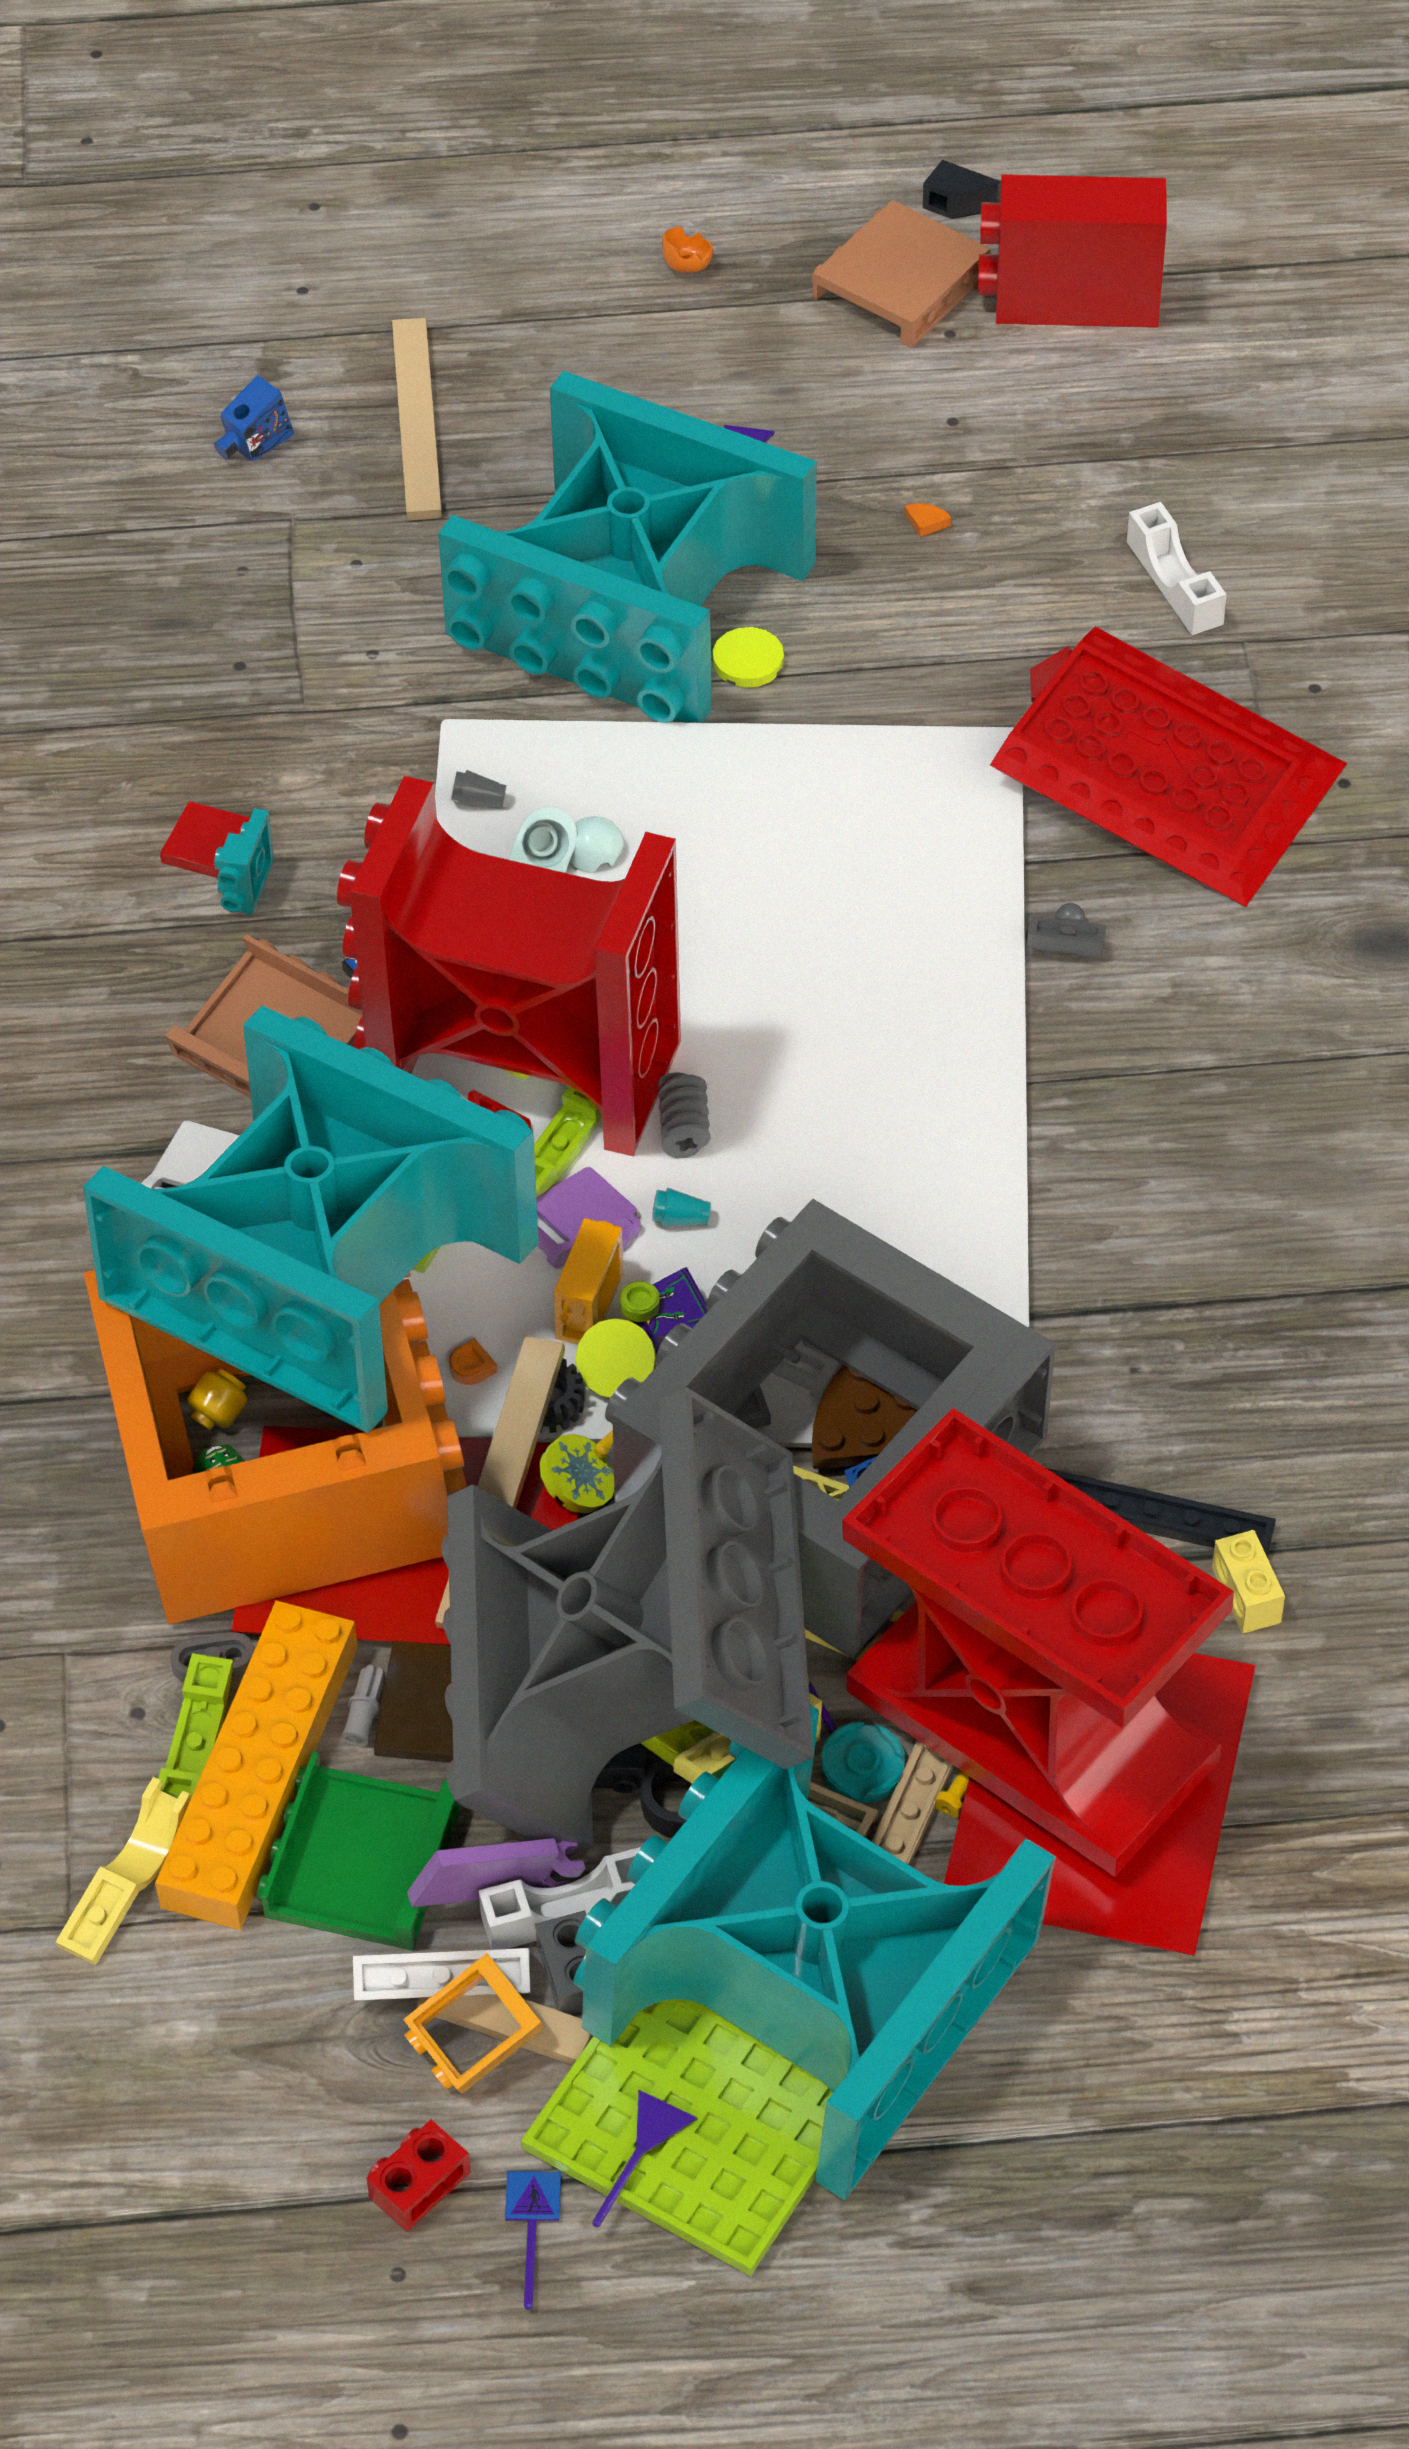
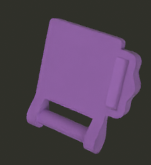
M591 1167L583 1168L536 1198L537 1215L567 1241L559 1244L556 1243L538 1226L539 1244L537 1246L547 1255V1261L555 1269L565 1266L584 1218L595 1221H607L615 1226L622 1227L623 1250L630 1240L639 1235L641 1222L636 1217L637 1208Z

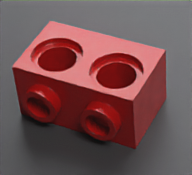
M430 2119L422 2128L412 2129L402 2140L400 2148L389 2158L383 2157L372 2166L366 2178L369 2199L403 2230L408 2232L471 2173L469 2152ZM429 2154L441 2156L440 2159L434 2162L422 2160L423 2157ZM403 2183L409 2185L406 2190L401 2192L390 2190L395 2184Z

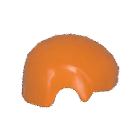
M677 226L666 230L662 235L664 262L669 268L677 272L696 273L705 269L713 259L714 250L710 241L702 238L700 232L690 237L684 233L683 227Z

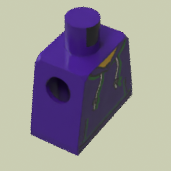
M687 1267L652 1284L658 1290L660 1298L659 1311L653 1318L642 1322L629 1320L643 1328L653 1342L656 1356L664 1338L676 1325L684 1323L693 1328L707 1313L706 1301Z

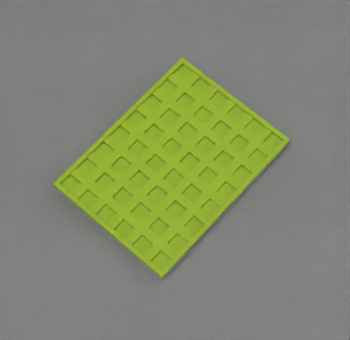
M671 1999L654 2003L635 2015L611 2047L596 2037H592L522 2138L521 2149L608 2196L636 2149L638 2090L697 2117L695 2122L642 2155L615 2201L751 2277L816 2178L826 2102L833 2093L819 2079L708 2007L683 1999Z

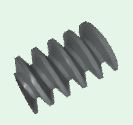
M680 1072L668 1073L660 1077L658 1081L660 1123L662 1126L661 1136L663 1139L661 1144L663 1151L667 1155L677 1159L687 1158L694 1155L698 1149L706 1146L711 1139L708 1130L710 1122L708 1119L709 1109L707 1107V1084L700 1076L687 1075Z

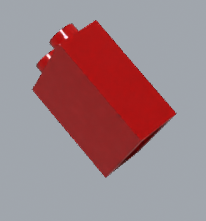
M1001 174L1000 203L981 202L980 244L998 245L997 255L979 254L978 296H996V324L1158 328L1167 230L1166 178Z

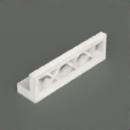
M529 1948L353 1956L354 2000L431 1998L486 1953L489 1954L519 1994L531 1993ZM483 1979L463 1996L497 1994L488 1982Z

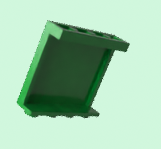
M312 1751L307 1767L301 1766L296 1779V1791L298 1793L295 1802L289 1801L283 1817L285 1830L282 1839L276 1838L272 1845L270 1862L273 1864L269 1875L263 1874L259 1882L257 1899L262 1900L264 1917L414 1951L428 1906L411 1907L407 1891L437 1850L448 1849L462 1805L454 1801L446 1780H443L440 1791L435 1792L320 1766L319 1752Z

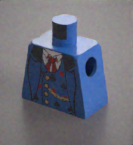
M257 375L222 411L220 418L226 434L214 443V447L224 459L230 458L238 451L250 461H255L294 435L281 392Z

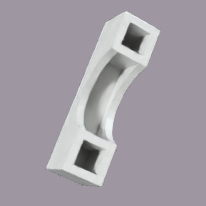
M1158 502L1129 512L1127 543L1190 634L1195 635L1224 625L1227 594L1210 571L1198 575L1191 568L1181 547L1177 524L1164 505Z
M641 1847L605 1856L600 1864L588 1875L566 1885L537 1888L529 1886L519 1879L478 1890L481 1918L491 1950L508 1949L536 1941V1923L584 1910L588 1914L592 1907L602 1898H606L618 1906L635 1885L627 1879V1874L634 1857Z

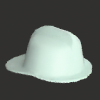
M548 806L536 809L522 823L509 860L565 873L578 837L576 824L570 815L560 808Z

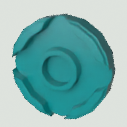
M851 1722L838 1727L827 1737L821 1753V1774L827 1786L833 1792L859 1803H873L887 1798L895 1790L903 1774L905 1752L898 1738L886 1727L875 1724V1726L864 1725L865 1722Z

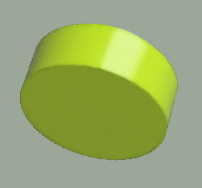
M635 1281L627 1284L620 1292V1310L629 1320L636 1322L647 1321L658 1313L660 1298L659 1292L654 1285L645 1281Z

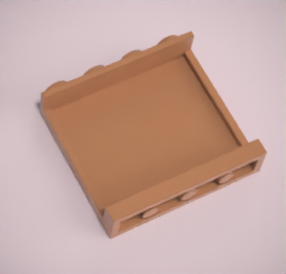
M891 200L884 208L877 210L873 218L862 228H858L843 246H839L827 261L815 268L811 279L813 283V299L818 300L829 290L900 326V343L912 348L978 285L979 254H991V248Z
M246 934L243 937V941L247 951L185 1030L173 1025L165 1037L173 1056L251 1098L243 1024L262 1005L291 1019L299 1016L307 1017L319 1024L328 1036L352 1047L355 1032L362 1017V1011L349 1007V989L338 984L336 979L330 974L323 971L317 973L308 968L306 963L297 956L290 955L288 957L278 952L276 947L265 939L258 941Z

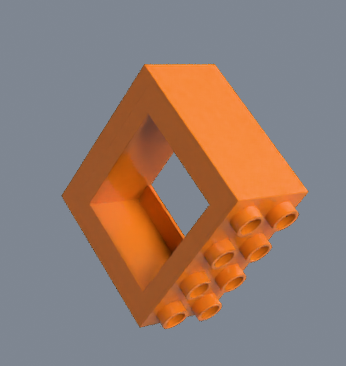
M95 1270L83 1272L140 1525L168 1625L443 1556L441 1544L443 1537L448 1533L447 1496L466 1488L467 1484L462 1470L464 1462L453 1419H448L444 1405L446 1397L437 1360L434 1354L430 1355L426 1341L428 1333L417 1291L413 1292L409 1279L402 1280L379 1305L388 1412L384 1416L386 1427L371 1430L369 1433L351 1434L334 1440L192 1474L194 1461L178 1393L193 1390L203 1374L208 1371L217 1373L221 1368L237 1379L250 1376V1374L100 1300ZM409 1272L405 1276V1278L411 1277V1272Z

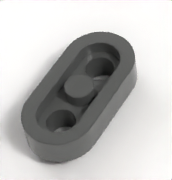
M235 1632L184 1640L178 1643L171 1652L172 1671L177 1679L184 1682L192 1653L224 1659L236 1656L240 1657V1659L233 1661L232 1677L241 1676L246 1672L254 1653V1646L246 1635Z

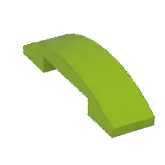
M568 1087L562 1095V1107L534 1144L536 1198L547 1191L569 1168L587 1143L602 1117V1114L592 1101L571 1087Z
M192 1653L182 1688L184 1699L165 1768L161 1767L158 1777L162 1782L160 1791L177 1799L182 1791L189 1793L192 1797L223 1725L232 1679L233 1660Z

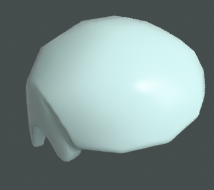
M592 816L577 821L575 824L578 837L569 862L574 867L587 872H595L603 863H609L612 866L624 848L623 835L613 821L605 817Z

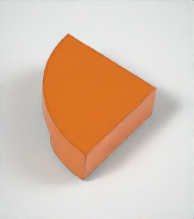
M924 503L904 506V515L919 537L951 526V516L937 506Z

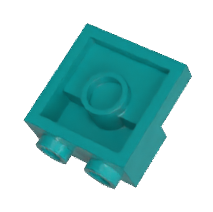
M254 808L249 822L242 824L240 835L229 833L224 846L218 847L216 851L214 866L215 869H219L217 876L218 893L222 894L220 903L227 911L252 915L254 913L274 862L268 810Z

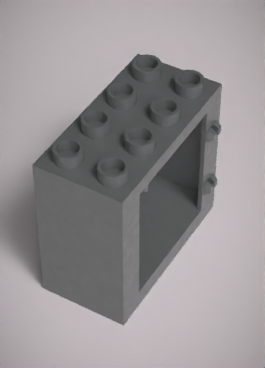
M812 1199L791 1222L783 1217H777L767 1226L756 1247L755 1256L757 1259L742 1275L731 1269L726 1271L717 1280L706 1302L707 1313L693 1328L680 1323L666 1335L657 1352V1367L642 1383L634 1378H628L615 1390L605 1411V1419L613 1425V1444L607 1455L606 1464L614 1470L616 1503L640 1489L652 1475L662 1454L659 1414L660 1398L687 1387L733 1415L784 1358L794 1364L800 1361L801 1356L792 1351V1349L801 1339L918 1410L839 1500L834 1499L794 1474L804 1628L853 1660H856L913 1592L905 1581L843 1540L842 1519L952 1408H955L1030 1457L1047 1438L1056 1343L832 1209Z

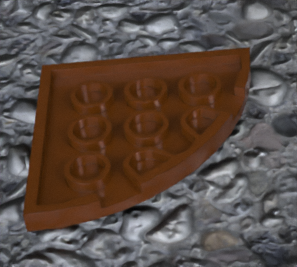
M843 1365L824 1391L816 1411L812 1433L813 1469L858 1465L877 1457L918 1410Z

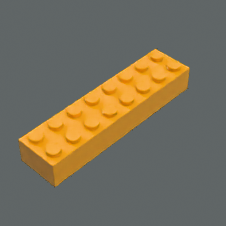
M275 1601L155 1882L161 1909L242 1930L258 1891L260 1879L265 1874L270 1862L274 1840L280 1838L284 1828L283 1817L289 1801L294 1802L298 1793L296 1791V1779L301 1766L307 1767L312 1751H316L357 1652L358 1643L355 1621Z

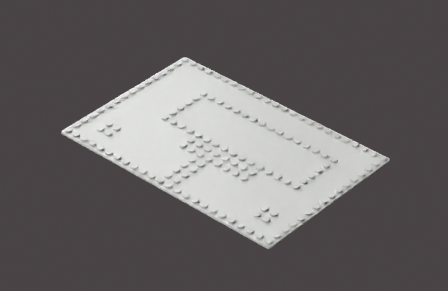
M446 719L442 721L435 790L437 820L442 828L463 846L483 854L509 859L522 823L530 813L538 808L548 806L560 808L570 815L574 823L586 817H605L613 821L623 835L624 848L612 866L609 863H603L595 872H587L574 867L569 862L565 873L599 881H619L625 879L645 831L676 838L681 1043L668 1073L692 1074L700 1076L706 1081L707 1107L709 1109L708 1119L710 1122L708 1130L711 1139L706 1146L698 1149L694 1155L687 1158L677 1159L667 1155L663 1151L661 1144L663 1139L661 1136L662 1126L660 1123L661 1113L658 1097L634 1157L604 1150L603 1118L601 1117L578 1156L564 1174L549 1188H553L583 1168L591 1167L637 1208L636 1217L641 1222L640 1232L637 1237L628 1242L623 1250V1276L605 1320L613 1318L629 1320L622 1314L619 1302L620 1292L627 1284L635 1281H645L654 1284L685 1267L688 1268L703 1298L707 1302L713 1286L726 1271L733 1269L742 1275L757 1259L755 1251L758 1241L764 1230L774 1219L783 1217L791 1222L812 1199H815L1029 1327L1023 784L989 766L1014 727ZM467 769L500 784L507 785L503 806H459L460 802L451 800L456 772L466 773ZM435 1053L419 1055L412 1070V1075L425 1081L437 1078L449 1083L466 1100H468V1093L475 1090L529 1118L531 1130H533L534 1144L562 1107V1095L569 1087L558 1082L538 1079V1077L528 1076V1079H520L501 1068ZM668 1187L703 1201L711 1202L708 1225L661 1226V1222L652 1221L656 1191H666ZM537 1215L538 1226L556 1243L567 1242ZM474 1242L450 1243L440 1247L425 1273L412 1269L410 1271L411 1277L403 1279H409L413 1292L417 1291L428 1333L426 1341L430 1355L434 1354L436 1357L446 1397L445 1409L448 1419H453L458 1437L493 1439L525 1336L563 1342L565 1346L563 1358L567 1359V1367L572 1363L576 1366L575 1358L578 1344L555 1339L554 1290L564 1267L555 1269L547 1261V1255L538 1246L519 1264ZM475 1338L495 1361L498 1372L478 1384L464 1385L455 1381L451 1376L449 1358L456 1348ZM786 1358L783 1359V1361L815 1376L821 1371L802 1361L794 1364ZM770 1373L760 1384L771 1414V1424L754 1429L782 1447L812 1448L813 1424L821 1400L811 1396L809 1390ZM584 1383L583 1413H579V1420L574 1423L569 1419L570 1427L565 1430L562 1429L561 1425H557L556 1433H549V1427H544L543 1433L539 1434L537 1442L553 1443L560 1436L575 1434L587 1437L597 1444L613 1430L612 1423L605 1419V1411L610 1399L602 1398L592 1392ZM553 1388L550 1401L559 1399L563 1396V1392ZM383 1417V1427H386L385 1420Z

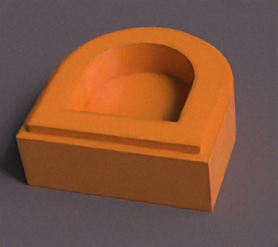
M475 1338L456 1348L449 1358L452 1378L464 1385L478 1384L498 1372L495 1361Z

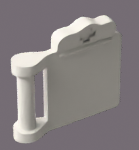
M184 1121L154 1171L142 1184L151 1189H164L161 1187L162 1182L175 1186L189 1183L202 1175L240 1135L191 1121Z

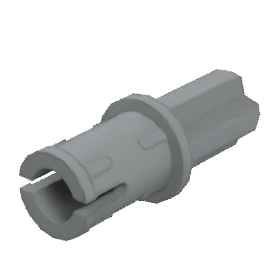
M367 1665L366 1668L361 1670L354 1696H351L347 1702L350 1711L341 1738H343L345 1743L354 1747H364L368 1744L374 1716L378 1715L381 1709L378 1700L385 1672L375 1665Z

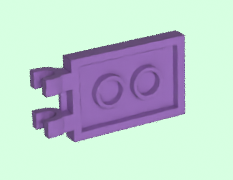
M554 1838L437 1850L407 1893L411 1907L479 1900L478 1890L519 1879L527 1885L537 1888L566 1885L568 1881L556 1882L550 1875L559 1873L564 1877H579L585 1870V1865L583 1861H570L566 1857V1855L572 1854L578 1846L577 1842L561 1841L556 1844Z

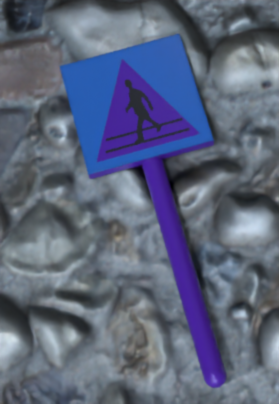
M507 2171L505 2221H528L524 2308L527 2310L533 2307L537 2221H559L561 2172Z

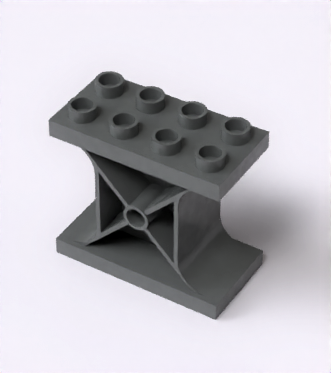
M687 1387L659 1399L662 1453L660 1460L645 1484L623 1500L556 1530H552L475 1485L468 1486L447 1496L448 1533L443 1537L441 1549L444 1561L449 1569L450 1607L445 1611L443 1617L444 1631L451 1644L452 1683L447 1686L445 1691V1704L453 1723V1760L447 1768L448 1786L454 1801L515 1831L520 1836L531 1840L554 1838L556 1844L561 1841L577 1842L578 1846L572 1854L566 1855V1857L594 1847L591 1790L598 1775L609 1760L628 1747L693 1720L702 1723L784 1769L813 1758L793 1453Z

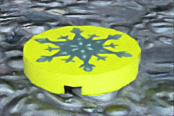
M575 1434L560 1436L547 1447L540 1460V1473L547 1491L553 1498L558 1496L561 1501L565 1502L562 1506L570 1511L585 1514L597 1511L612 1498L614 1493V1475L611 1472V1468L606 1464L607 1457L599 1458L595 1455L594 1448L596 1443L587 1437Z

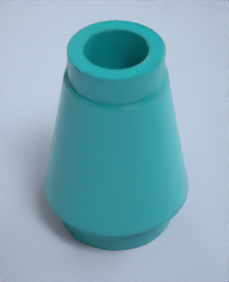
M668 1187L666 1191L657 1190L653 1205L652 1221L661 1222V1226L708 1225L711 1202L703 1201Z

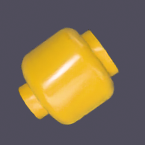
M221 1368L217 1373L213 1371L205 1372L187 1397L189 1406L195 1410L191 1418L208 1430H211L214 1425L220 1428H229L248 1402L247 1396L243 1392L246 1386Z

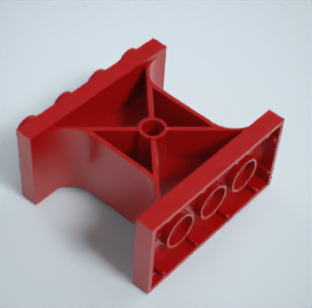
M404 776L390 805L379 802L373 805L367 819L364 834L365 847L369 850L363 862L349 859L345 863L337 887L338 905L350 908L352 912L343 937V956L357 960V966L350 981L348 1005L350 1008L361 1010L362 1017L355 1032L353 1047L358 1050L364 1047L374 1048L386 1055L395 1067L410 1074L419 1055L435 1053L567 1085L586 1096L602 1114L604 1150L634 1157L658 1099L659 1078L668 1074L681 1043L676 838L645 831L625 879L619 881L589 879L483 854L463 846L454 840L437 820L434 782Z
M952 1408L842 1519L843 1540L905 1581L916 1598L912 1606L846 1673L847 1692L1115 1877L1220 1762L1221 1743L1158 1702L1155 1694L1232 1612L1234 1591L955 1408Z

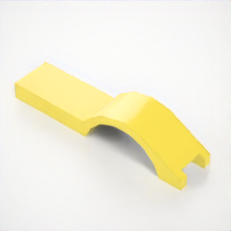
M155 1777L152 1778L142 1795L140 1814L130 1839L114 1861L107 1866H100L56 1940V1944L60 1949L96 1966L139 1891L145 1889L160 1872L192 1798L189 1793L182 1791L177 1799L160 1791L162 1787L161 1780Z

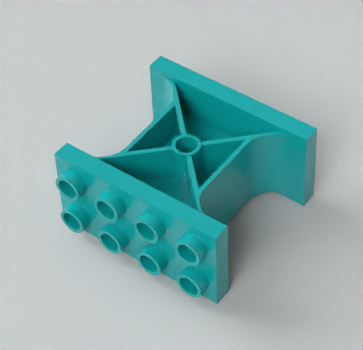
M563 370L550 387L554 488L556 493L541 513L532 522L523 527L501 532L452 515L438 533L445 633L459 646L467 650L477 651L485 649L512 659L521 669L528 673L539 675L546 672L577 684L583 692L594 698L603 699L609 696L639 707L648 717L661 723L671 721L703 723L712 711L710 610L701 606L721 578L730 571L740 567L760 565L801 581L805 579L816 563L817 461Z
M262 1005L243 1024L253 1122L216 1161L195 1180L172 1188L151 1189L105 1166H102L83 1186L99 1299L369 1433L388 1412L379 1305L426 1254L440 1246L455 1242H474L521 1264L539 1244L533 1130L529 1128L522 1118L513 1112L498 1110L494 1113L462 1098L452 1085L441 1079L432 1078L425 1081L395 1067L386 1055L374 1048L364 1047L358 1050L328 1036L319 1024L307 1017L299 1016L291 1019Z
M810 1704L814 1757L819 1709ZM731 1741L728 1753L736 1758V1760L720 1779L705 1771L693 1782L685 1794L678 1811L679 1817L686 1820V1822L671 1841L668 1842L659 1835L654 1834L637 1852L627 1874V1879L635 1885L621 1903L617 1906L606 1898H602L592 1907L580 1925L575 1943L585 1949L586 1953L576 1971L573 1984L584 1991L582 2029L611 2047L635 2015L642 2009L665 2000H690L708 2007L823 2082L833 2093L826 2102L815 2182L845 2201L1039 1941L1056 1857L1030 1840L1025 1839L1001 1872L992 1878L966 1886L939 1883L928 1878L811 1804L807 1798L810 1790L813 1758L784 1769L742 1745Z

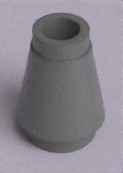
M467 769L466 773L457 771L451 800L460 802L459 806L496 805L502 807L507 785L500 784Z

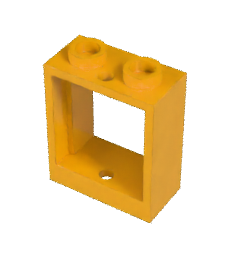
M583 1219L554 1290L555 1339L578 1344L588 1329L598 1322L605 1321L623 1276L622 1227L615 1226L607 1221Z
M488 1953L403 2019L411 2029L404 2034L420 2056L428 2051L437 2063L431 2069L433 2074L446 2090L455 2086L461 2094L466 2092L545 2028ZM485 1979L522 2027L461 2075L424 2026Z

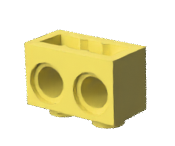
M1251 1530L1215 1540L1212 1569L1217 1580L1234 1591L1232 1613L1242 1634L1281 1623L1285 1595L1255 1531Z

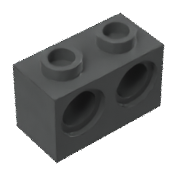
M585 1910L535 1924L537 1948L557 2010L572 2016L583 2012L584 1991L574 1986L573 1980L579 1965L585 1957L586 1950L580 1946L567 1948L562 1945L567 1942H575L579 1927L587 1915Z

